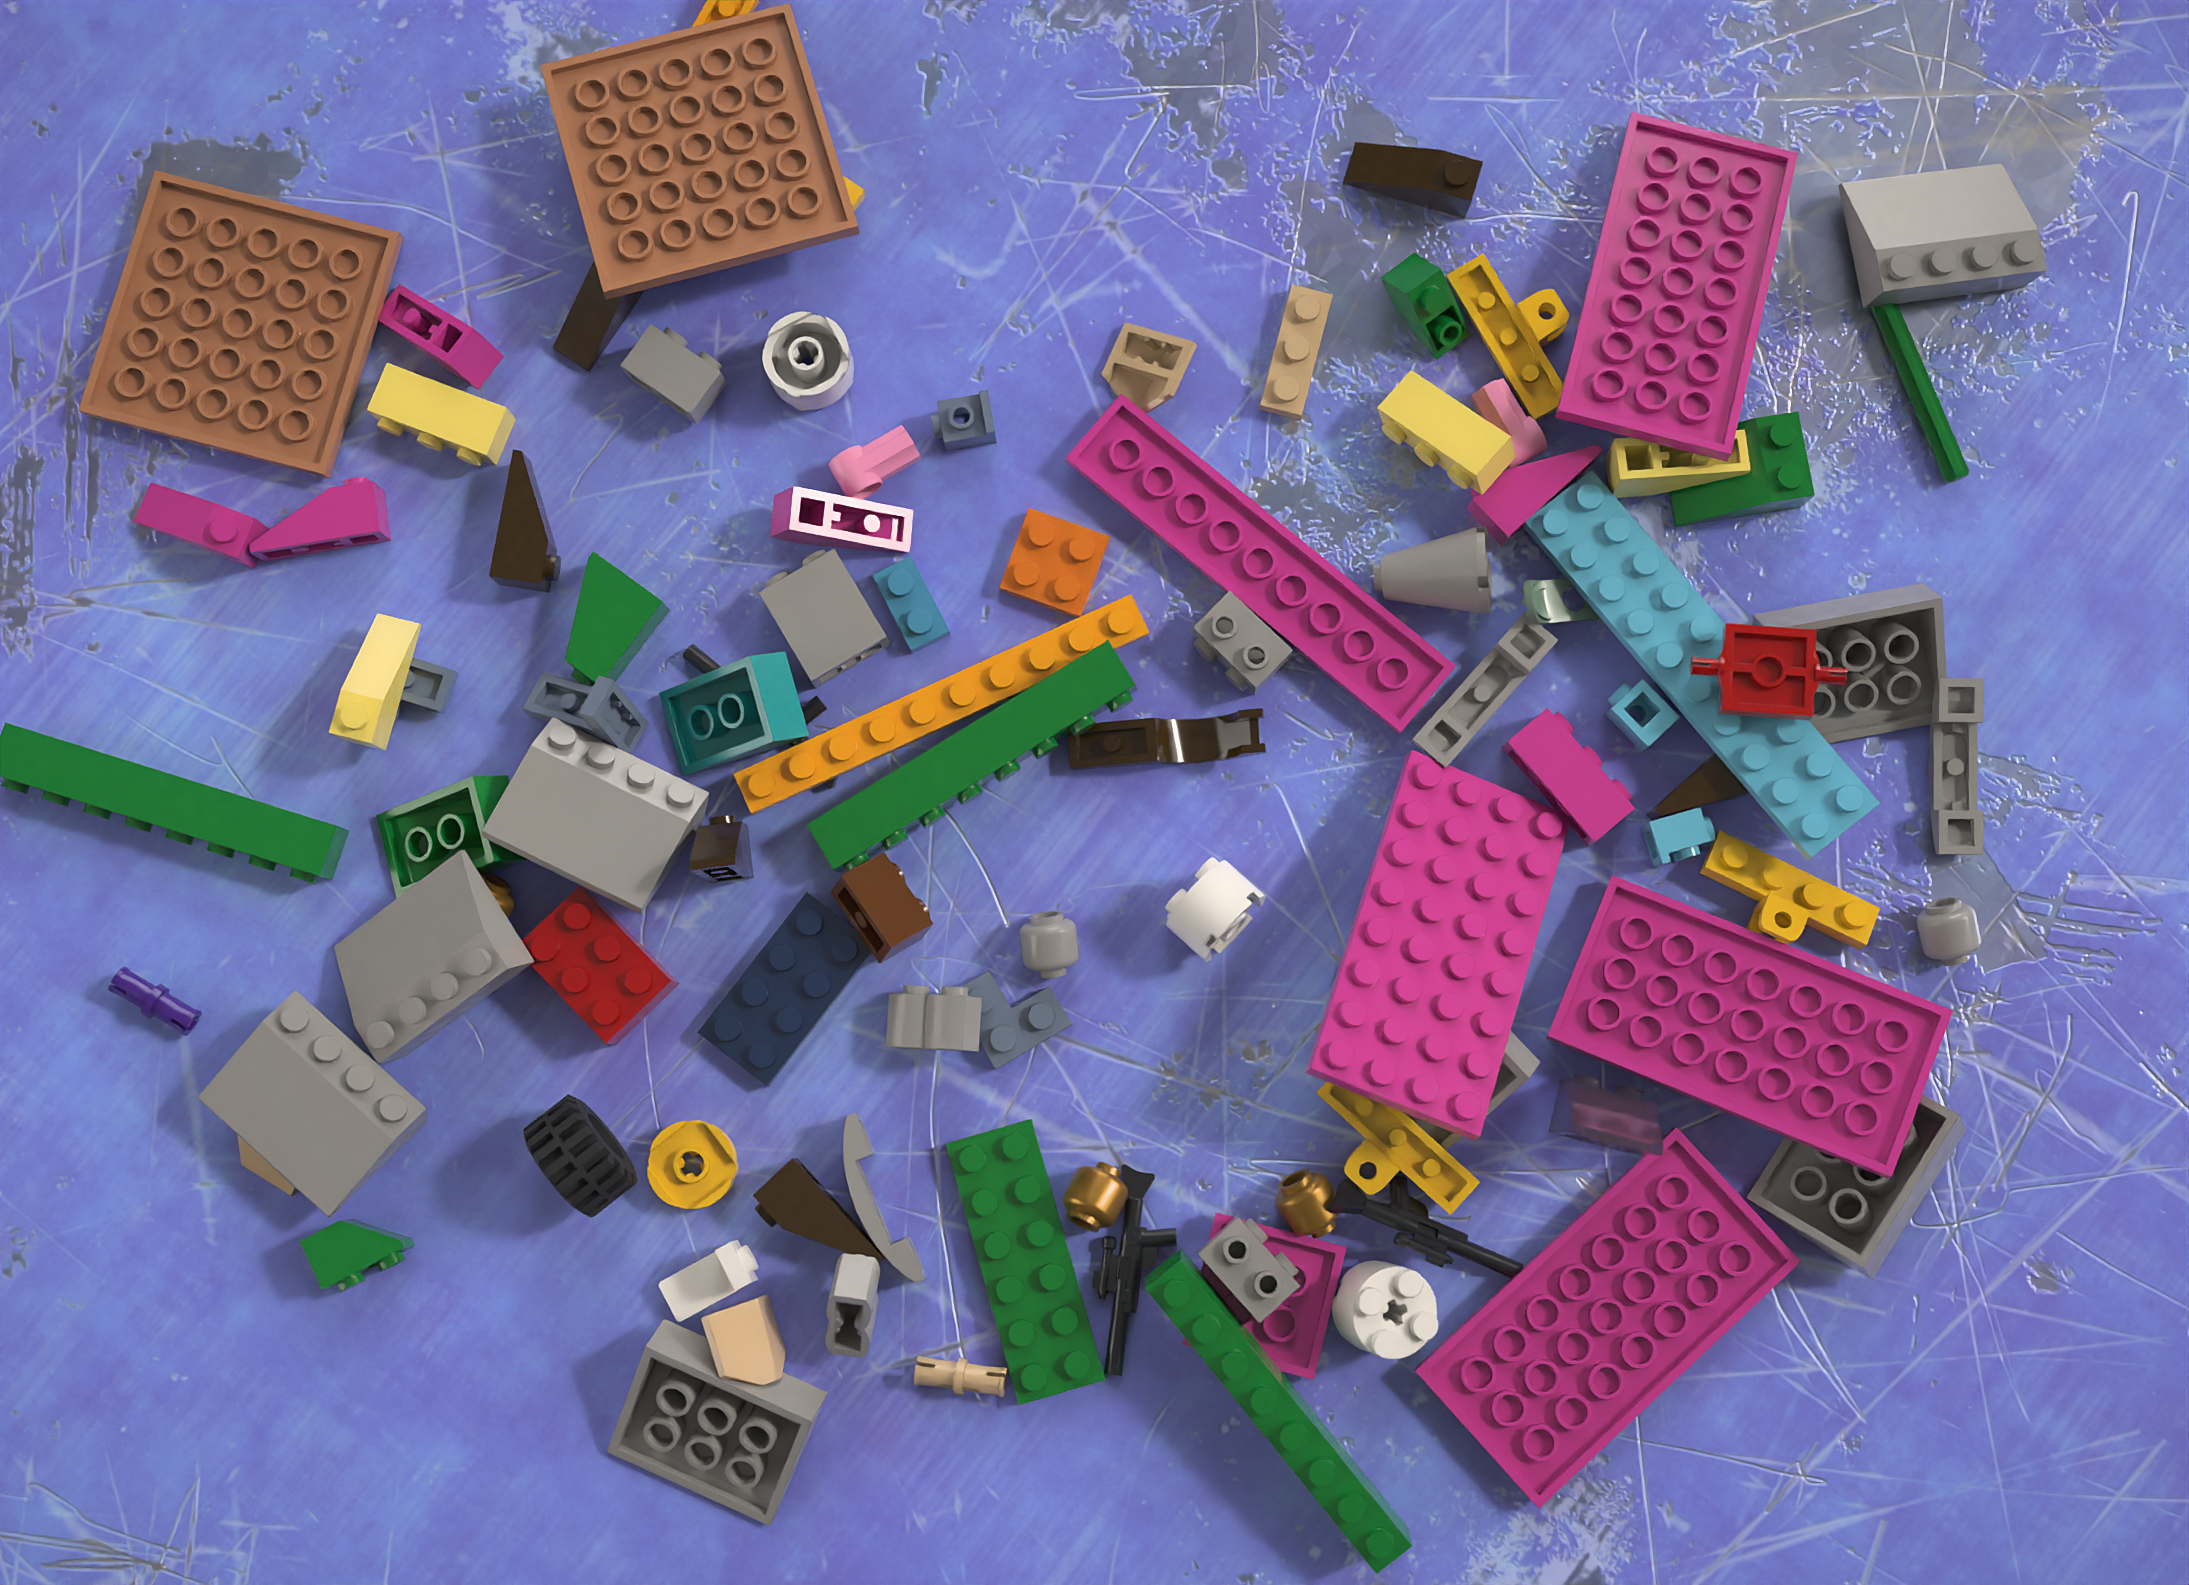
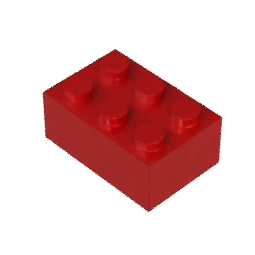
M578 886L522 940L535 961L531 966L606 1044L617 1045L679 985L676 979L590 890L582 886Z

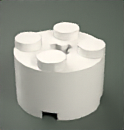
M801 311L783 317L772 326L763 349L762 360L769 380L779 397L801 411L821 409L839 400L853 383L854 362L846 336L838 324L827 317ZM808 356L814 361L809 366L803 363L802 360Z
M1214 857L1207 860L1198 870L1195 877L1199 880L1188 892L1184 889L1179 890L1165 906V909L1169 912L1166 926L1205 962L1212 960V948L1220 954L1234 941L1253 919L1247 913L1252 904L1254 903L1261 908L1266 898L1260 890L1226 860L1219 862Z
M1374 1260L1352 1267L1341 1279L1340 1283L1342 1284L1337 1297L1334 1296L1332 1303L1333 1320L1341 1336L1355 1347L1383 1358L1400 1359L1417 1352L1437 1333L1436 1299L1430 1285L1418 1272Z

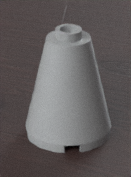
M1486 526L1474 527L1383 555L1381 557V565H1374L1373 567L1375 591H1383L1384 599L1478 614H1491L1492 579L1491 563H1489L1488 552H1486V550H1489Z

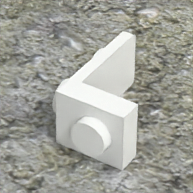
M738 1240L731 1241L714 1250V1253L659 1283V1288L678 1322L691 1317L758 1280L754 1272L758 1269V1264L747 1245L741 1247Z

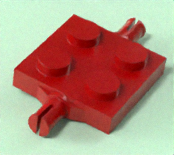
M1726 623L1723 627L1722 651L1718 659L1692 656L1690 661V675L1717 676L1720 688L1719 714L1810 721L1813 717L1814 694L1818 685L1845 686L1847 682V676H1845L1847 674V667L1820 666L1816 653V630Z

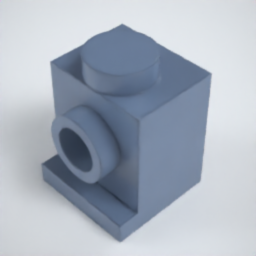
M988 390L979 391V394L937 401L939 412L930 414L934 438H943L946 451L997 443ZM968 414L970 416L965 424H958L954 421V417L958 415Z

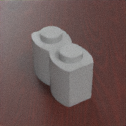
M903 985V993H889L886 1047L978 1052L982 998L968 996L969 988L942 986L941 995L930 994V987Z
M843 1253L837 1261L826 1308L829 1323L825 1342L831 1354L863 1358L868 1353L879 1304L877 1288L880 1278V1266L874 1257Z

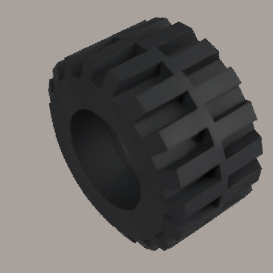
M566 1095L523 1129L527 1148L543 1174L571 1206L589 1217H595L637 1184L635 1168L621 1144L596 1113L576 1097Z

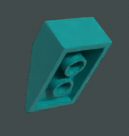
M785 651L751 655L659 693L682 776L691 775L775 749L809 736Z

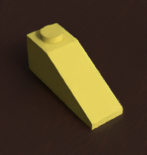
M1736 430L1732 452L1727 461L1633 437L1615 438L1605 456L1608 488L1616 498L1652 496L1749 474L1751 471L1745 430Z
M377 613L341 688L329 729L330 734L345 741L386 751L421 624Z

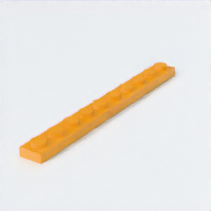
M1129 594L738 771L733 775L751 814L755 815L1015 697L1109 640L1116 651L1149 635L1148 628L1132 595Z

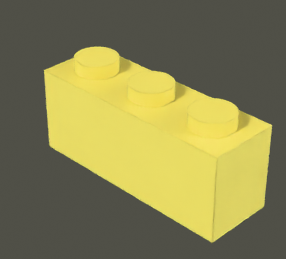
M386 363L367 408V411L378 420L377 427L396 436H402L403 431L418 436L416 440L418 443L436 451H441L443 446L458 451L456 455L458 458L476 466H481L483 461L497 466L516 421V418L504 406Z
M1412 370L1408 372L1377 407L1383 423L1382 431L1397 444H1401L1404 441L1413 447L1415 454L1424 463L1431 467L1438 464L1447 471L1449 478L1463 489H1467L1470 486L1483 495L1516 458L1511 436Z

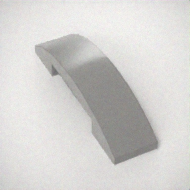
M1526 612L1411 740L1444 768L1452 762L1558 641L1540 624H1533L1530 618L1525 616Z
M1983 678L1936 679L1931 710L1928 754L1929 804L1936 854L1983 855V811L1977 810L1978 723H1983Z
M852 1113L846 1116L843 1158L846 1180L855 1209L870 1238L887 1260L913 1282L923 1281L927 1278V1275L911 1237L909 1236L893 1243L860 1164V1160L876 1153L859 1113Z

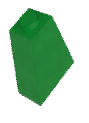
M594 551L587 560L564 659L575 669L570 676L579 683L592 687L599 676L613 679L616 682L670 611L662 600Z

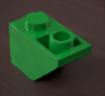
M1413 253L1380 277L1395 310L1435 359L1438 360L1471 335L1441 268Z
M354 1219L339 1220L299 1241L321 1289L326 1290L338 1287L340 1293L364 1282L365 1278L362 1273L376 1266L382 1272L403 1262L405 1257L402 1252L415 1246L410 1237Z

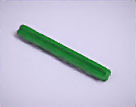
M1887 303L1882 306L1870 307L1944 481L1952 483L1963 479L1969 474L1968 466L1899 305Z

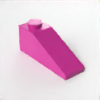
M400 284L383 304L378 318L379 323L450 373L478 390L504 357L474 328Z
M1593 445L1504 470L1483 495L1474 489L1469 492L1474 498L1468 505L1467 510L1482 526H1486L1491 536L1503 546L1523 528V524L1530 517L1557 497L1598 459L1603 450L1598 445Z
M355 477L343 481V486L327 489L249 544L250 553L266 562L391 541L385 492L368 478Z
M150 483L133 521L136 524L252 569L255 568L259 558L250 553L249 544L270 530L253 517L217 503L154 483Z
M793 486L774 495L770 537L816 546L909 553L913 510Z

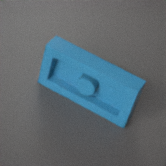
M911 556L872 575L912 654L951 635Z

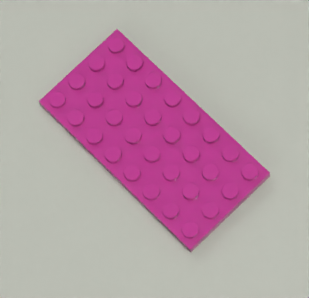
M1631 112L1555 418L1723 461L1729 459L1798 157L1797 152Z
M1411 750L1405 758L1306 1073L1473 1141L1479 1138L1534 951L1571 816L1567 818L1556 809L1448 765L1444 768L1435 759Z
M1612 875L1546 1039L1889 1179L1893 1175L1953 1010Z
M1673 1127L1536 1254L1517 1275L1507 1281L1413 1370L1535 1506L1540 1508L1801 1261L1677 1127Z

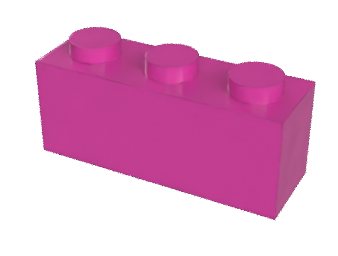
M1547 708L1501 748L1554 809L1562 812L1567 818L1571 816L1569 826L1588 847L1635 809L1629 802L1632 796L1619 780L1614 778L1611 781L1601 770L1600 767L1603 763L1593 749L1587 745L1582 748L1571 735L1574 729L1568 720L1559 712L1553 714Z

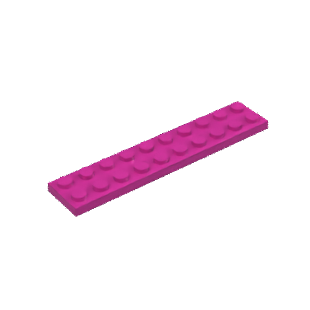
M1123 394L1117 397L1066 457V463L1225 593L1230 590L1275 634L1396 733L1400 734L1456 667L1455 664Z

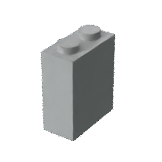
M823 549L812 553L802 561L803 567L791 574H788L786 571L776 574L765 582L766 588L759 592L815 688L825 684L890 645L886 634L835 549L827 553Z

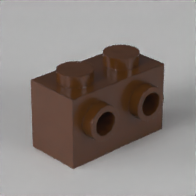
M884 852L841 875L831 891V894L879 964L920 941L934 924L930 919V913L925 903L914 896L905 883V876L900 867L891 862Z

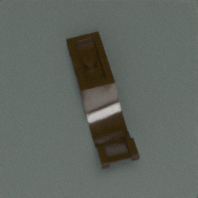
M1263 708L1238 710L1235 713L1224 716L1200 719L1144 718L1098 722L1077 736H1073L1071 732L1068 733L1070 769L1085 770L1156 763H1206L1267 753L1266 744L1260 743L1258 719H1264Z

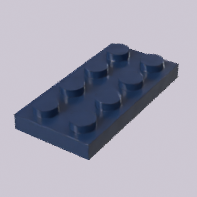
M806 892L697 1033L769 1087L871 956L872 952L853 927Z

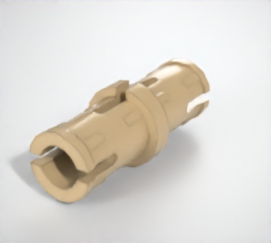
M918 1356L916 1362L918 1365L915 1366L914 1385L953 1389V1394L963 1395L964 1391L1004 1397V1387H1006L1008 1369L1005 1367L999 1368L970 1364L968 1359L958 1358L957 1362Z

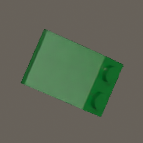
M1799 412L1764 416L1738 422L1737 430H1745L1751 471L1749 474L1668 492L1675 528L1802 508L1815 496Z
M508 775L471 776L376 815L396 898L400 897L460 850L466 851L478 872L494 873L529 860L481 836L484 826L510 783Z

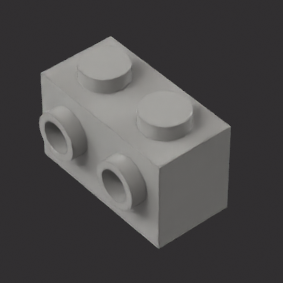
M650 324L620 366L629 379L697 425L727 385L720 372L722 365L703 351L697 356L685 348L687 341L672 329L666 327L662 332Z
M1230 590L1193 627L1192 636L1196 639L1193 643L1194 647L1210 662L1216 658L1228 670L1224 675L1242 692L1248 688L1255 695L1290 659L1293 652L1280 637Z
M1235 1216L1196 1253L1260 1323L1300 1286L1293 1278L1299 1271L1281 1251L1274 1257L1262 1243L1268 1236L1251 1218H1248L1243 1223L1239 1217Z

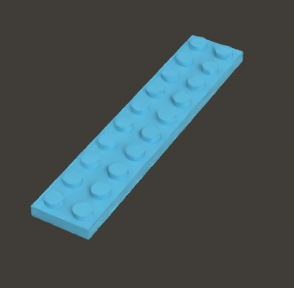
M1593 470L1538 510L1523 524V528L1807 861L1880 804L1810 721L1719 714L1720 688L1717 676L1690 675V661L1692 656L1718 659L1722 651V636L1725 623Z

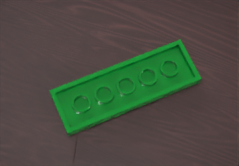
M1032 1119L946 1143L1018 1404L1022 1405L1104 1381L1105 1375Z

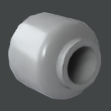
M1957 897L1941 898L1925 904V911L1920 913L1916 919L1925 955L1932 959L1942 960V964L1945 966L1959 965L1969 961V954L1976 951L1982 943L1974 909L1968 904L1961 903L1960 898Z
M1046 911L1030 915L1028 917L1029 922L1024 924L1019 931L1024 965L1030 970L1040 971L1041 978H1056L1066 975V968L1075 964L1080 957L1075 923L1071 919L1065 918L1062 911Z

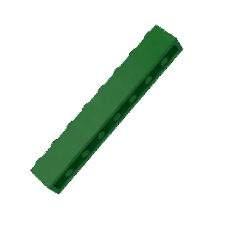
M1109 640L816 818L808 823L807 827L832 869L839 873L845 869L848 872L870 860L868 855L881 847L889 851L904 843L909 838L906 832L920 823L923 828H927L946 816L943 809L956 801H959L961 805H965L976 799L984 792L981 786L995 777L998 782H1002L1021 770L1018 763L1031 755H1034L1036 759H1040L1051 753L1059 746L1056 740L1071 732L1073 736H1077L1087 731L1096 724L1093 717L1106 709H1109L1111 713H1115L1126 707L1134 700L1131 694L1138 690L1136 684Z
M6 722L0 735V777H3L0 786L27 794L29 787L32 786L44 790L41 799L68 807L71 799L85 803L82 812L108 820L112 812L125 815L127 817L124 825L146 832H151L152 826L157 825L168 829L166 838L192 845L194 837L209 842L207 851L233 858L235 850L250 855L249 864L271 871L275 870L277 863L292 868L290 877L316 884L318 876L333 880L349 830Z
M1181 1248L1148 1274L1145 1284L1147 1292L1373 1571L1378 1574L1410 1549L1412 1541L1409 1528L1184 1250Z

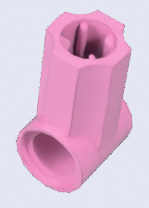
M1504 378L1486 384L1471 395L1470 400L1479 416L1511 436L1516 458L1508 465L1506 470L1514 468L1548 449L1546 438L1540 426L1531 416L1526 417Z
M900 425L864 447L858 445L844 450L829 462L828 467L846 497L863 500L879 490L884 480L921 460V456L908 432Z

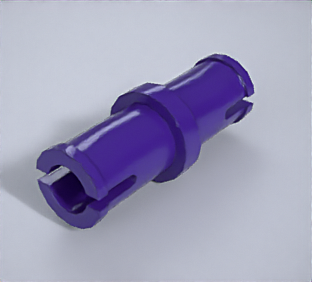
M122 967L115 974L110 982L112 984L108 987V991L111 993H115L141 1008V1014L149 1019L156 1017L180 1031L184 1036H187L195 1028L199 1021L197 1018L202 1015V1012L198 1009H194L170 995L169 988L162 984L155 986L131 972L127 967Z

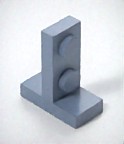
M543 672L522 708L532 718L549 722L552 717H555L629 754H632L648 725V721L613 679L602 676L597 678L592 687Z

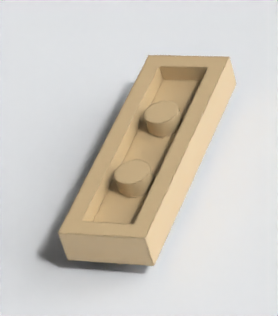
M1291 285L1259 410L1301 420L1333 294Z

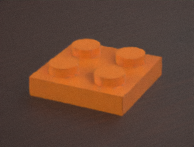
M1029 508L999 590L1063 614L1079 618L1083 615L1110 542V536Z

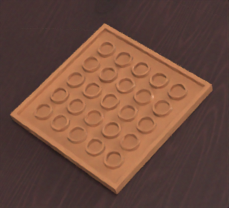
M790 3L540 65L606 300L859 234L858 223Z
M155 170L78 411L86 416L330 479L404 238L399 232Z

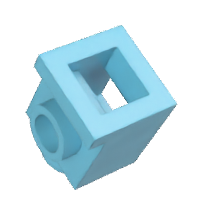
M1643 679L1633 688L1626 682L1607 700L1613 707L1605 715L1628 737L1639 753L1648 748L1679 718L1675 711ZM1631 708H1637L1641 711L1643 715L1641 722H1636L1629 715Z
M1700 807L1650 821L1641 826L1653 868L1661 867L1671 862L1669 856L1671 854L1675 862L1700 855L1699 846L1715 841L1713 824L1708 816L1703 817Z

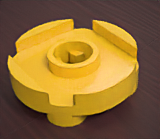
M702 1120L679 1121L668 1126L655 1138L649 1151L647 1176L652 1189L667 1204L683 1209L706 1208L721 1200L731 1189L739 1171L737 1153L729 1136L716 1125ZM689 1153L693 1157L699 1154L702 1156L704 1162L700 1165L702 1173L699 1176H696L693 1172L687 1175L682 1172L681 1168L686 1164L683 1159L685 1154Z

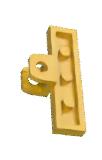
M1484 253L1447 274L1446 281L1528 416H1531L1537 422L1557 410L1563 383L1541 348L1558 338L1565 331L1569 319V313L1556 291L1553 289L1541 290L1515 306ZM1542 313H1548L1552 316V318L1543 319L1539 315Z
M1722 831L1715 835V841L1711 843L1699 872L1758 901L1759 903L1753 909L1747 929L1759 934L1765 932L1776 937L1775 940L1787 945L1793 943L1801 935L1805 925H1808L1860 951L1867 945L1880 910L1879 907Z
M1327 1081L1316 1092L1317 1095L1365 1137L1348 1157L1344 1165V1173L1366 1194L1372 1195L1379 1192L1401 1170L1444 1211L1451 1215L1480 1183L1477 1178L1404 1112ZM1365 1162H1372L1376 1168L1375 1175L1370 1179L1362 1178L1359 1173L1360 1166Z

